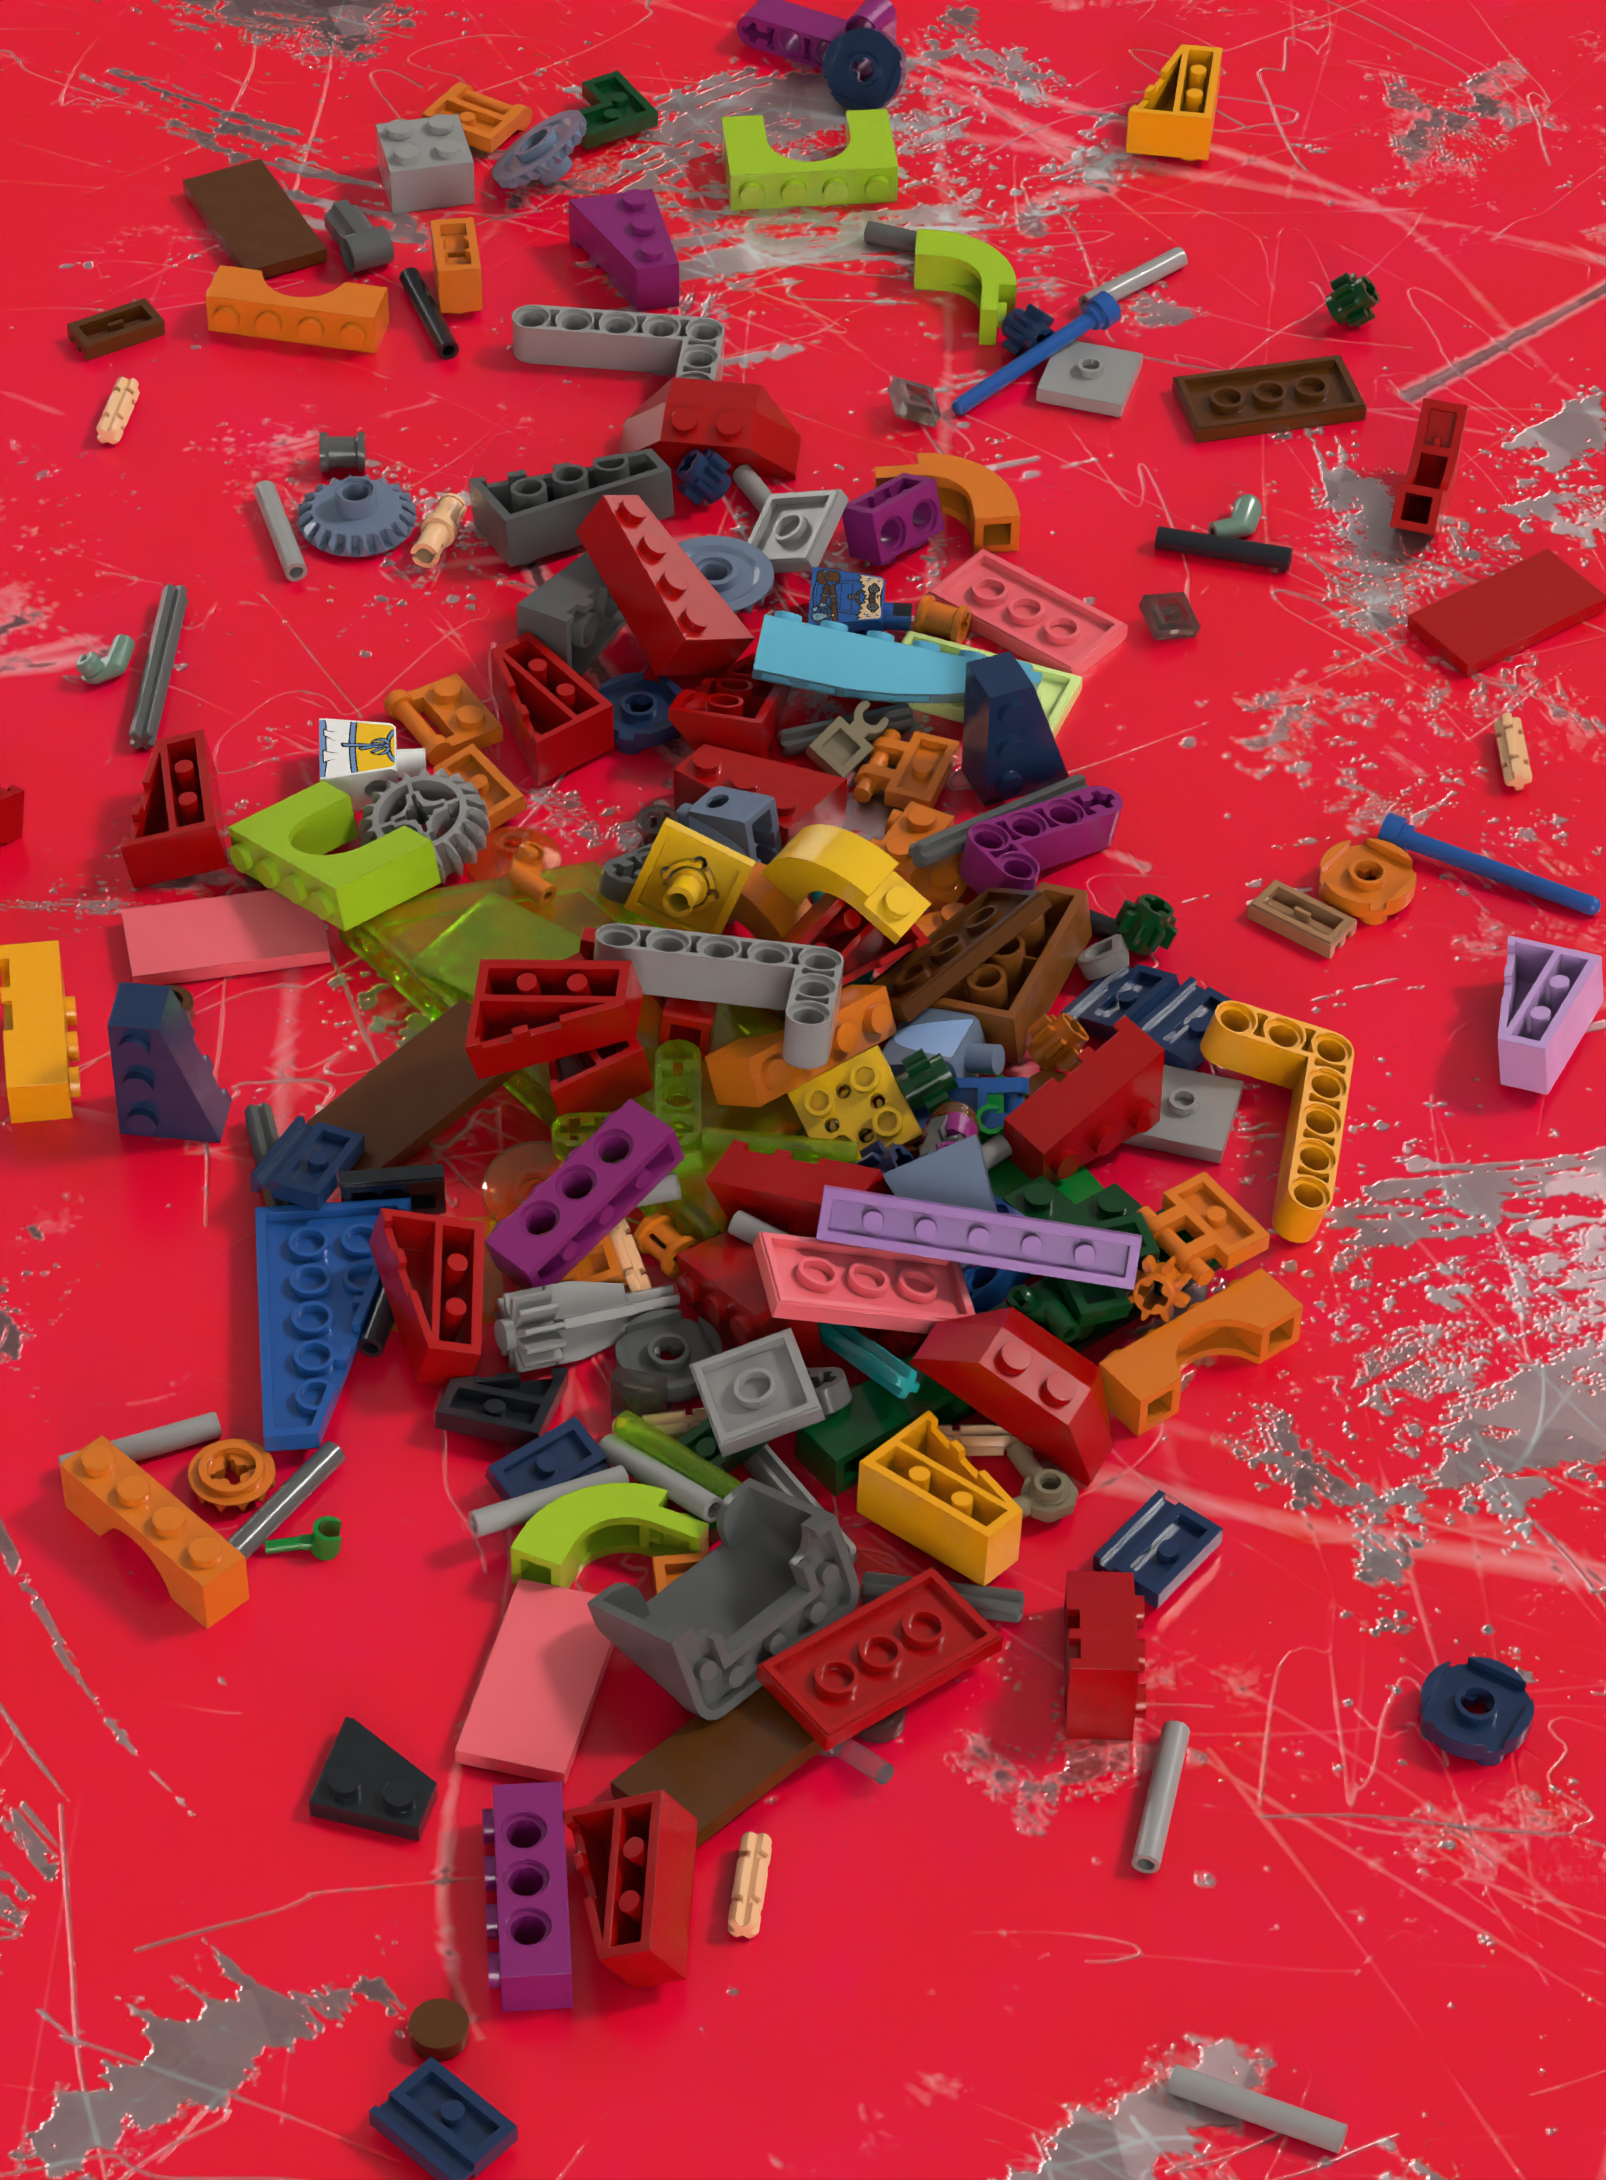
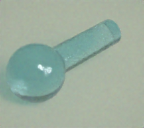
M852 1737L827 1752L822 1749L817 1753L827 1757L837 1756L879 1784L887 1783L894 1773L892 1764L853 1740Z

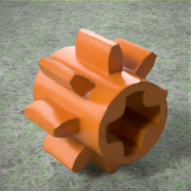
M1063 1012L1056 1018L1053 1014L1048 1017L1044 1013L1027 1029L1034 1037L1027 1046V1051L1044 1071H1057L1060 1069L1063 1073L1067 1070L1071 1073L1081 1064L1078 1061L1077 1055L1083 1051L1084 1044L1089 1040V1037L1083 1027L1069 1014Z
M1150 1254L1142 1261L1144 1272L1137 1269L1134 1290L1127 1297L1130 1303H1135L1142 1311L1141 1320L1145 1321L1150 1314H1160L1165 1323L1169 1322L1174 1316L1173 1305L1185 1308L1190 1302L1191 1297L1181 1290L1192 1276L1187 1273L1181 1274L1174 1266L1176 1257L1172 1256L1167 1262L1156 1263L1155 1258ZM1154 1281L1163 1284L1162 1296L1153 1292L1155 1289Z

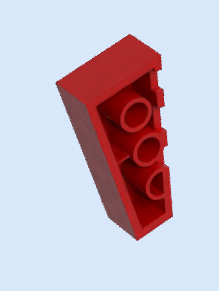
M603 495L575 531L657 676L725 674V668L734 664L755 639L639 495Z

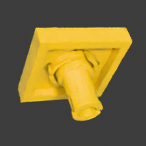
M667 817L660 828L624 908L666 929L721 935L756 861ZM701 856L705 858L707 866L702 867L704 862L702 860H694L695 857ZM668 866L669 869L663 873L662 868ZM716 889L719 893V898L715 899L716 894L714 892L708 896V890Z
M878 1045L787 1092L819 1158L854 1164L862 1159L859 1151L877 1140H880L884 1147L893 1142L895 1145L899 1144L905 1148L922 1140L923 1131ZM845 1085L850 1087L851 1093H849L847 1089H844L841 1091L840 1095L837 1094L841 1086ZM876 1096H883L885 1099V1103H883L881 1099H878L876 1102L878 1107L877 1109L872 1103V1100ZM829 1121H830V1124H831V1125H830V1130H831L832 1132H828V1131L826 1130V1125H827V1123H828Z

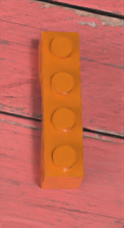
M220 265L205 295L208 331L377 353L389 325L387 287L345 282L337 289L323 295L293 297L279 293L268 286L261 270Z
M853 984L842 986L840 1009L829 1060L819 1068L801 1069L793 1067L783 1059L784 1029L765 1035L739 1038L705 1056L717 1105L761 1107L895 1035L897 1030L886 986Z
M1262 1268L1243 1279L1237 1278L1233 1280L1224 1290L1203 1302L1192 1304L1180 1316L1163 1326L1158 1325L1151 1328L1144 1337L1122 1350L1112 1351L1099 1363L1108 1410L1139 1437L1179 1412L1182 1381L1180 1372L1187 1365L1198 1359L1214 1355L1237 1356L1261 1364L1299 1341L1303 1305Z
M103 1435L60 1463L65 1507L100 1537L112 1528H115L133 1539L158 1569L171 1598L205 1628L208 1629L250 1599L245 1556Z

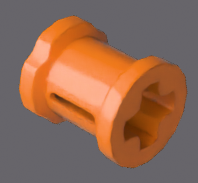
M925 594L915 614L914 632L921 634L929 632L950 638L951 642L961 644L969 630L972 609L970 606L963 604L957 608L936 602L934 596Z
M657 1211L644 1218L634 1232V1240L642 1254H651L660 1262L661 1271L669 1278L677 1279L680 1276L676 1254L700 1243L693 1236L681 1234L673 1226L674 1221L666 1212Z

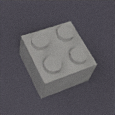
M437 114L429 118L413 120L396 119L389 123L375 124L378 168L392 214L475 204L474 161L458 114Z

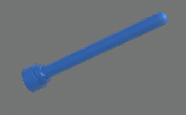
M1100 291L1088 299L1085 307L1082 309V315L957 397L952 402L953 412L957 415L967 413L1089 330H1106L1120 321L1121 309L1117 301L1106 291Z
M1388 813L1379 831L1377 839L1395 844L1405 852L1409 850L1588 915H1595L1601 909V902L1595 896L1416 832V827L1409 824L1408 818L1394 813Z

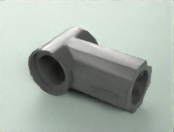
M347 199L334 202L329 212L324 214L325 228L340 246L342 260L347 270L354 274L392 263L394 260V250L386 228L384 226L374 227L357 205L350 204Z

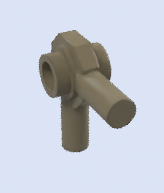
M1022 1441L1012 1444L1006 1454L1025 1480L1021 1495L1013 1498L1023 1510L1022 1518L1031 1515L1032 1518L1043 1522H1055L1060 1518L1073 1514L1078 1500V1490L1065 1473L1054 1469L1044 1470Z

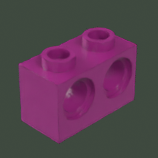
M902 473L848 502L842 514L850 557L870 561V564L874 566H882L894 562L897 555L910 548L925 545L928 542V538L944 530L936 479Z

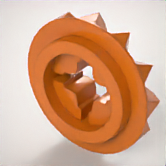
M244 1439L220 1440L204 1447L192 1459L188 1469L190 1491L197 1494L201 1506L210 1503L215 1504L220 1513L228 1506H238L244 1513L249 1502L263 1503L266 1491L275 1488V1463L268 1451L265 1452V1448L257 1443ZM227 1466H230L231 1472H235V1475L240 1478V1482L237 1485L230 1484L229 1480L225 1478Z

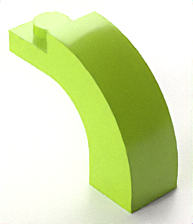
M917 229L914 289L953 292L972 301L980 312L979 345H996L997 328H1002L1005 317L1016 307V276L1009 261L994 247L974 237L945 230Z
M607 1483L581 1488L547 1504L520 1531L510 1547L512 1583L517 1584L520 1578L570 1588L584 1567L606 1555L638 1553L654 1557L708 1552L709 1523L697 1520L687 1513L669 1510L668 1490L637 1483Z

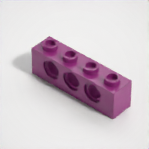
M631 1098L618 1111L610 1113L604 1119L600 1128L582 1146L573 1149L566 1157L564 1163L545 1182L539 1183L532 1189L524 1203L508 1218L499 1221L493 1228L491 1235L484 1242L496 1268L524 1290L559 1283L685 1159L675 1131ZM587 1194L586 1196H584V1197H582V1198L576 1199V1198H578V1197L581 1196V1195ZM550 1230L549 1232L540 1235L542 1232Z
M562 1781L493 1785V1808L482 1809L483 1843H495V1856H484L485 1892L497 1891V1903L486 1904L487 1940L499 1939V1952L488 1953L489 1989L501 1988L502 2012L573 2008Z

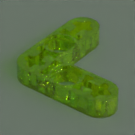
M676 1039L661 1044L656 1051L655 1112L650 1113L675 1131L676 1136H683L682 1140H678L685 1157L680 1163H686L695 1159L701 1150V1053L694 1043ZM673 1063H683V1076H673ZM680 1095L689 1098L691 1102L684 1106H672L667 1104L665 1100L672 1096ZM612 1112L568 1113L558 1117L551 1127V1148L555 1157L564 1162L568 1154L573 1149L582 1146L600 1128L604 1119ZM578 1136L579 1140H570V1137Z

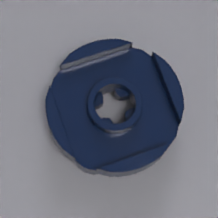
M862 27L849 30L845 34L838 36L829 45L823 60L822 70L824 79H827L833 98L847 109L871 110L882 108L895 99L903 87L906 76V54L903 48L889 34L880 29ZM867 58L871 61V67L874 69L872 76H867L862 81L859 79L860 71L855 69V65L857 62H864Z
M632 672L607 680L597 690L613 704L614 743L617 750L621 753L629 755L638 754L644 748L659 746L682 736L668 719V709L678 693L682 691L672 680L659 676V682L644 680V673ZM637 708L641 712H633L631 710Z
M1468 1657L1467 1664H1458L1450 1667L1451 1661L1439 1665L1427 1676L1422 1687L1419 1704L1421 1734L1428 1741L1434 1742L1440 1748L1455 1756L1474 1760L1483 1766L1499 1764L1506 1754L1515 1751L1524 1743L1531 1729L1534 1703L1533 1698L1530 1701V1697L1525 1691L1526 1682L1511 1667L1485 1657ZM1477 1702L1486 1705L1485 1714L1470 1713L1462 1705L1473 1707Z

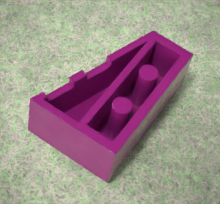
M632 189L624 193L569 199L570 242L576 248L582 247L590 255V263L596 269L602 267L610 276V284L637 311L679 306V262L652 189Z

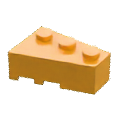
M1180 45L1161 69L1158 81L1154 85L1149 84L1144 91L1143 100L1139 105L1134 104L1128 111L1126 153L1178 157L1188 161L1196 159L1209 160L1219 94L1223 48Z
M59 940L0 945V971L3 986L0 988L1 1004L4 1006L3 1041L6 1088L11 1124L73 1118L72 1097H81L79 1066L70 1067V1062L79 1061V1045L77 1031L68 1032V1026H78L75 996H65Z
M928 1410L859 1462L856 1512L979 1585L986 1586L1018 1561L1023 1510L986 1470L979 1472L965 1458L966 1449L958 1440L950 1442L938 1429V1419Z

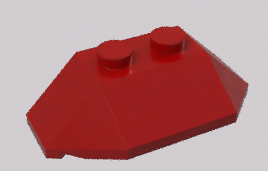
M673 377L625 420L620 454L652 448L669 468L677 469L683 458L691 451L699 450L704 455L705 451L711 448L731 464L725 473L733 474L736 468L748 464L758 476L796 480L801 436L762 385Z
M1014 1307L937 1322L910 1362L914 1367L1086 1487L1091 1484L1114 1447L1101 1368Z

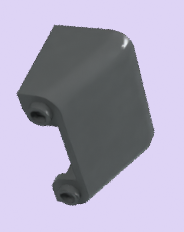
M748 1478L724 1498L717 1511L716 1525L722 1544L653 1598L645 1602L639 1589L621 1582L607 1587L587 1603L596 1627L609 1641L686 1710L708 1721L718 1720L763 1686L756 1679L757 1665L853 1612L859 1599V1581L836 1515L751 1478Z

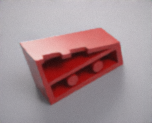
M530 631L491 649L492 692L537 786L614 748L613 704Z
M204 730L156 740L142 780L144 791L140 803L134 804L131 813L133 819L129 835L123 836L120 850L134 889L229 867L217 770Z
M703 744L674 768V812L684 803L693 805L708 791L717 786L774 797L783 848L806 826L825 824L840 827L846 822L847 778Z
M825 892L779 942L821 946L838 951L844 960L842 986L856 980V978L930 943V940L914 923L895 944L851 905Z
M578 952L564 960L585 959L583 958L581 953ZM637 1038L547 1061L551 1095L562 1132L627 1102L630 1098L634 1099L654 1089L645 1051Z
M1126 1015L1113 1024L1117 1033L1097 1051L1088 1046L1077 1055L1078 1061L1081 1064L1061 1082L1052 1077L1004 1118L1003 1137L1008 1141L1013 1151V1154L1008 1159L1032 1181L1040 1176H1044L1052 1184L1059 1179H1066L1078 1168L1099 1156L1109 1154L1119 1144L1138 1133L1147 1132L1160 1121L1165 1049Z

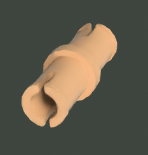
M447 493L441 496L435 511L425 517L420 527L421 535L411 549V554H415L412 556V559L417 565L423 568L434 567L437 565L444 548L453 543L457 535L456 526L467 510V507H463L466 504L465 501L457 494Z

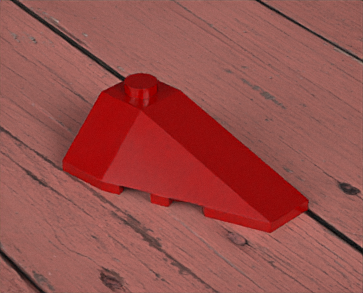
M752 653L726 667L725 677L718 680L708 677L701 681V689L695 692L685 689L678 693L668 709V719L695 751L703 744L767 759L791 686L751 678L756 653Z

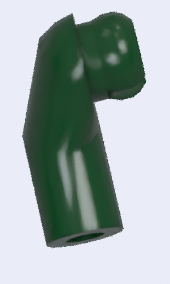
M1025 1284L1015 1285L1008 1291L1006 1295L1008 1307H1014L1035 1323L1047 1325L1053 1335L1065 1344L1072 1342L1079 1336L1081 1332L1080 1325L1054 1291L1040 1287H1029Z

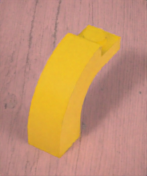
M814 824L802 828L761 873L797 906H800L811 892L814 891L826 892L842 899L855 908L895 944L931 905L927 899L894 871L899 864L894 858L863 837L831 825Z

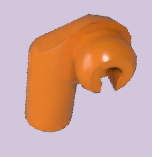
M525 841L520 844L518 853H514L511 858L508 878L515 889L540 907H547L554 900L557 889L541 877L542 865L540 862L543 860L545 852L540 845L531 841Z

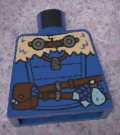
M812 567L809 624L820 626L821 621H835L849 627L848 632L865 636L869 630L882 632L883 630L911 631L912 603L885 602V580L882 577Z

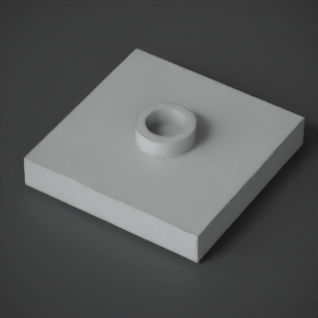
M1073 341L1050 357L1036 390V401L1121 417L1142 368L1143 354Z
M841 489L769 494L747 542L765 553L772 563L774 573L812 571V567L819 566L849 498Z
M1164 1065L1160 1121L1147 1132L1138 1133L1123 1143L1221 1163L1243 1094L1244 1081Z
M791 1328L689 1365L722 1457L825 1420Z

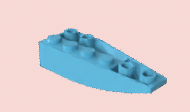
M775 611L774 616L764 614L751 678L843 698L888 703L965 701L966 663L986 658L987 656L971 650H960L959 655L941 652L940 645L923 640H914L913 645L894 642L895 636L882 631L869 630L865 636L848 632L849 627L839 622L824 620L818 626L802 622V616L787 611ZM1017 660L1037 691L1041 683L1042 673L1032 671L1033 665Z

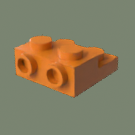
M910 801L903 812L897 809L891 812L886 822L884 838L882 840L872 838L870 842L885 851L899 863L894 871L931 903L928 910L934 912L941 911L949 903L965 904L974 890L959 875L958 868L963 851L924 868L916 867L913 864V858L908 854L911 844L954 826V816Z

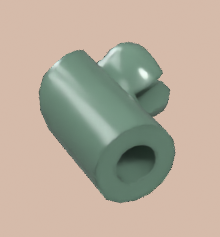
M1244 494L1236 498L1232 505L1234 508L1231 517L1210 522L1208 525L1209 534L1235 539L1252 535L1262 515L1260 501L1251 494Z
M120 634L113 638L107 656L100 659L95 652H89L88 657L85 654L81 655L77 660L76 669L82 674V680L97 685L123 675L134 651L135 642L131 637Z

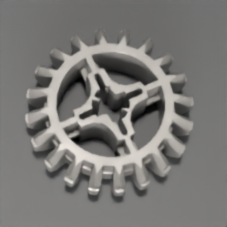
M423 767L418 776L411 777L404 771L402 781L394 783L387 780L386 791L372 792L373 804L363 806V819L359 821L361 846L405 825L432 840L440 880L444 885L447 875L456 873L463 876V864H477V852L486 850V836L490 834V823L487 817L488 810L485 801L481 799L473 783H466L459 773L449 777V774L443 768H440L434 775H430ZM422 824H426L428 829L426 832L423 831Z

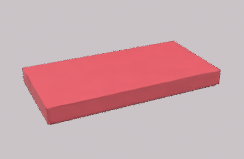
M985 549L980 550L926 593L934 596L936 602L957 608L962 604L970 606L972 609L970 630L1036 665L1081 676L1127 638V624Z
M273 889L121 909L133 983L168 985L331 962L324 920H321L317 915L302 906L292 903L288 898Z
M758 1232L755 1238L753 1248L771 1315L774 1318L929 1334L937 1322L975 1315L959 1262L816 1240V1238Z
M518 1579L455 1748V1763L545 1782L562 1781V1785H566L614 1648V1644L596 1627L587 1605L598 1594Z

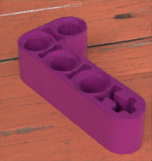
M758 0L738 21L737 32L740 39L754 49L823 69V60L829 45L834 39L849 30L862 27L877 28L889 34L896 41L897 14L896 9L889 0H865L848 20L784 0ZM866 58L864 62H857L855 65V69L860 71L859 79L862 81L867 76L873 75L874 69L871 67L869 59Z
M1089 786L976 823L970 827L967 833L958 868L959 875L978 895L988 887L1034 890L1041 870L1104 850L1112 844L1123 800L1117 792L1110 788Z

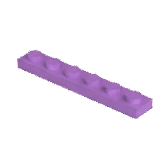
M824 1185L816 1240L1134 1290L1142 1235Z

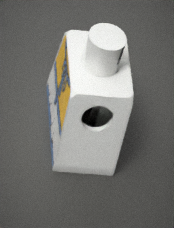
M329 718L319 719L320 782L325 781L349 794L353 811L362 810L363 806L373 804L372 792H385L387 780L398 783V778H403L404 771L409 776L414 777L420 774L423 767L426 769L425 748L397 749L396 727L391 723Z

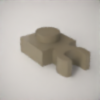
M865 700L855 708L850 717V725L842 717L838 716L808 746L805 754L827 774L847 778L874 749L867 740H875L880 737L887 727L889 720L884 717L876 725L867 724L863 719V715L871 703Z

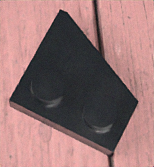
M562 1367L551 1368V1379L521 1382L519 1372L498 1373L492 1377L468 1376L451 1378L435 1411V1428L509 1443L515 1446H524L547 1432L568 1387L569 1369Z
M345 1717L309 1800L310 1816L420 1841L438 1797L437 1783L355 1719Z

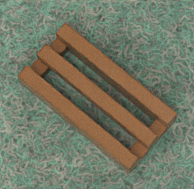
M1276 879L1248 905V919L1328 959L1335 954V947L1341 948L1345 944L1346 936L1351 938L1356 932L1357 919Z

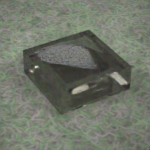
M894 377L888 391L895 415L935 427L941 417L933 387Z
M1184 592L1143 595L1140 601L1139 608L1154 640L1196 637L1201 626Z
M615 1367L610 1380L612 1416H634L635 1421H641L642 1415L668 1412V1377Z

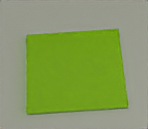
M490 891L410 962V970L473 1003L480 959L564 960L579 952L581 937Z

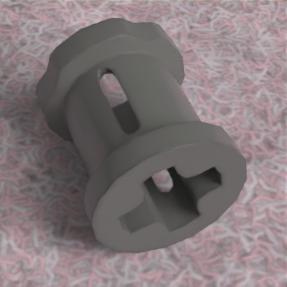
M320 432L319 456L321 472H328L330 468H357L359 472H366L365 432H358L356 436H328L327 432Z

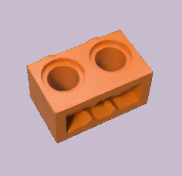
M473 217L430 220L432 263L441 314H464L469 311H483L481 263Z

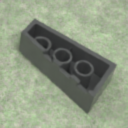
M652 448L594 458L593 466L590 467L567 462L552 465L553 472L527 477L525 470L507 472L506 481L486 484L485 476L469 479L474 526L510 567L527 565L534 562L535 559L557 552H568L579 545H583L575 531L603 495H639L658 520L675 515L671 469Z
M587 551L517 604L518 636L530 631L581 677L627 623Z

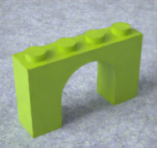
M888 110L846 111V149L835 157L810 162L789 159L775 152L767 141L763 115L721 117V152L730 210L897 202L898 162Z
M325 781L308 787L228 827L232 844L229 848V855L239 872L249 875L261 882L265 887L273 889L288 898L292 903L302 906L317 915L321 920L331 923L344 932L441 883L432 840L405 825L357 849L338 854L323 855L359 837L350 795Z

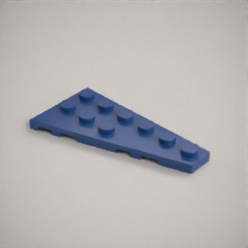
M411 1197L324 1203L319 1211L300 1205L255 1207L265 1452L320 1447L358 1351L360 1336L381 1283V1278L369 1246V1240L380 1208L412 1212Z

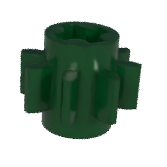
M1346 272L1330 282L1334 291L1327 295L1325 300L1327 308L1336 322L1339 324L1348 322L1350 327L1353 325L1360 327L1375 318L1371 308L1379 304L1380 299L1374 284L1367 276L1362 275L1357 278L1355 273L1349 275Z
M1143 894L1137 898L1135 903L1126 899L1115 918L1119 922L1116 930L1122 934L1129 950L1140 955L1156 953L1159 946L1168 950L1178 932V929L1174 927L1177 919L1173 917L1174 910L1172 906L1164 899L1152 894Z
M921 1048L901 1060L906 1072L895 1077L913 1111L926 1105L931 1116L953 1105L947 1093L959 1086L940 1053L928 1059Z

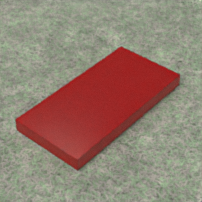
M1547 549L1408 615L1407 628L1465 677H1468L1606 610V595Z
M931 1567L757 1665L756 1679L827 1752L998 1653L1002 1649L1003 1637Z

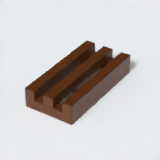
M143 298L67 324L68 339L72 343L75 342L77 350L79 352L83 351V357L86 361L165 335V323L147 299Z

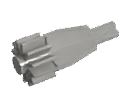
M564 1281L502 1294L503 1297L498 1298L496 1301L500 1311L494 1312V1318L496 1319L494 1334L502 1356L509 1355L508 1367L510 1369L516 1368V1371L520 1373L585 1359L616 1344L618 1339L620 1342V1339L626 1334L625 1327L634 1318L654 1310H678L677 1305H680L679 1294H675L672 1284L625 1293L624 1283Z

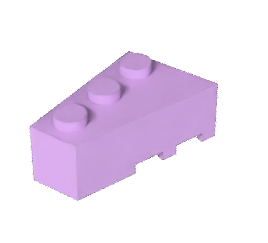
M1508 935L1507 964L1504 971V993L1501 1001L1498 1030L1500 1083L1548 1095L1604 1002L1602 956Z

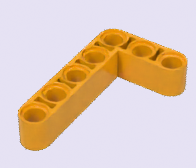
M1223 1001L1217 1006L1200 1042V1051L1210 1063L1293 1090L1272 1224L1276 1232L1284 1239L1295 1243L1308 1242L1314 1238L1333 1200L1354 1061V1048L1347 1038L1337 1032L1239 1001Z

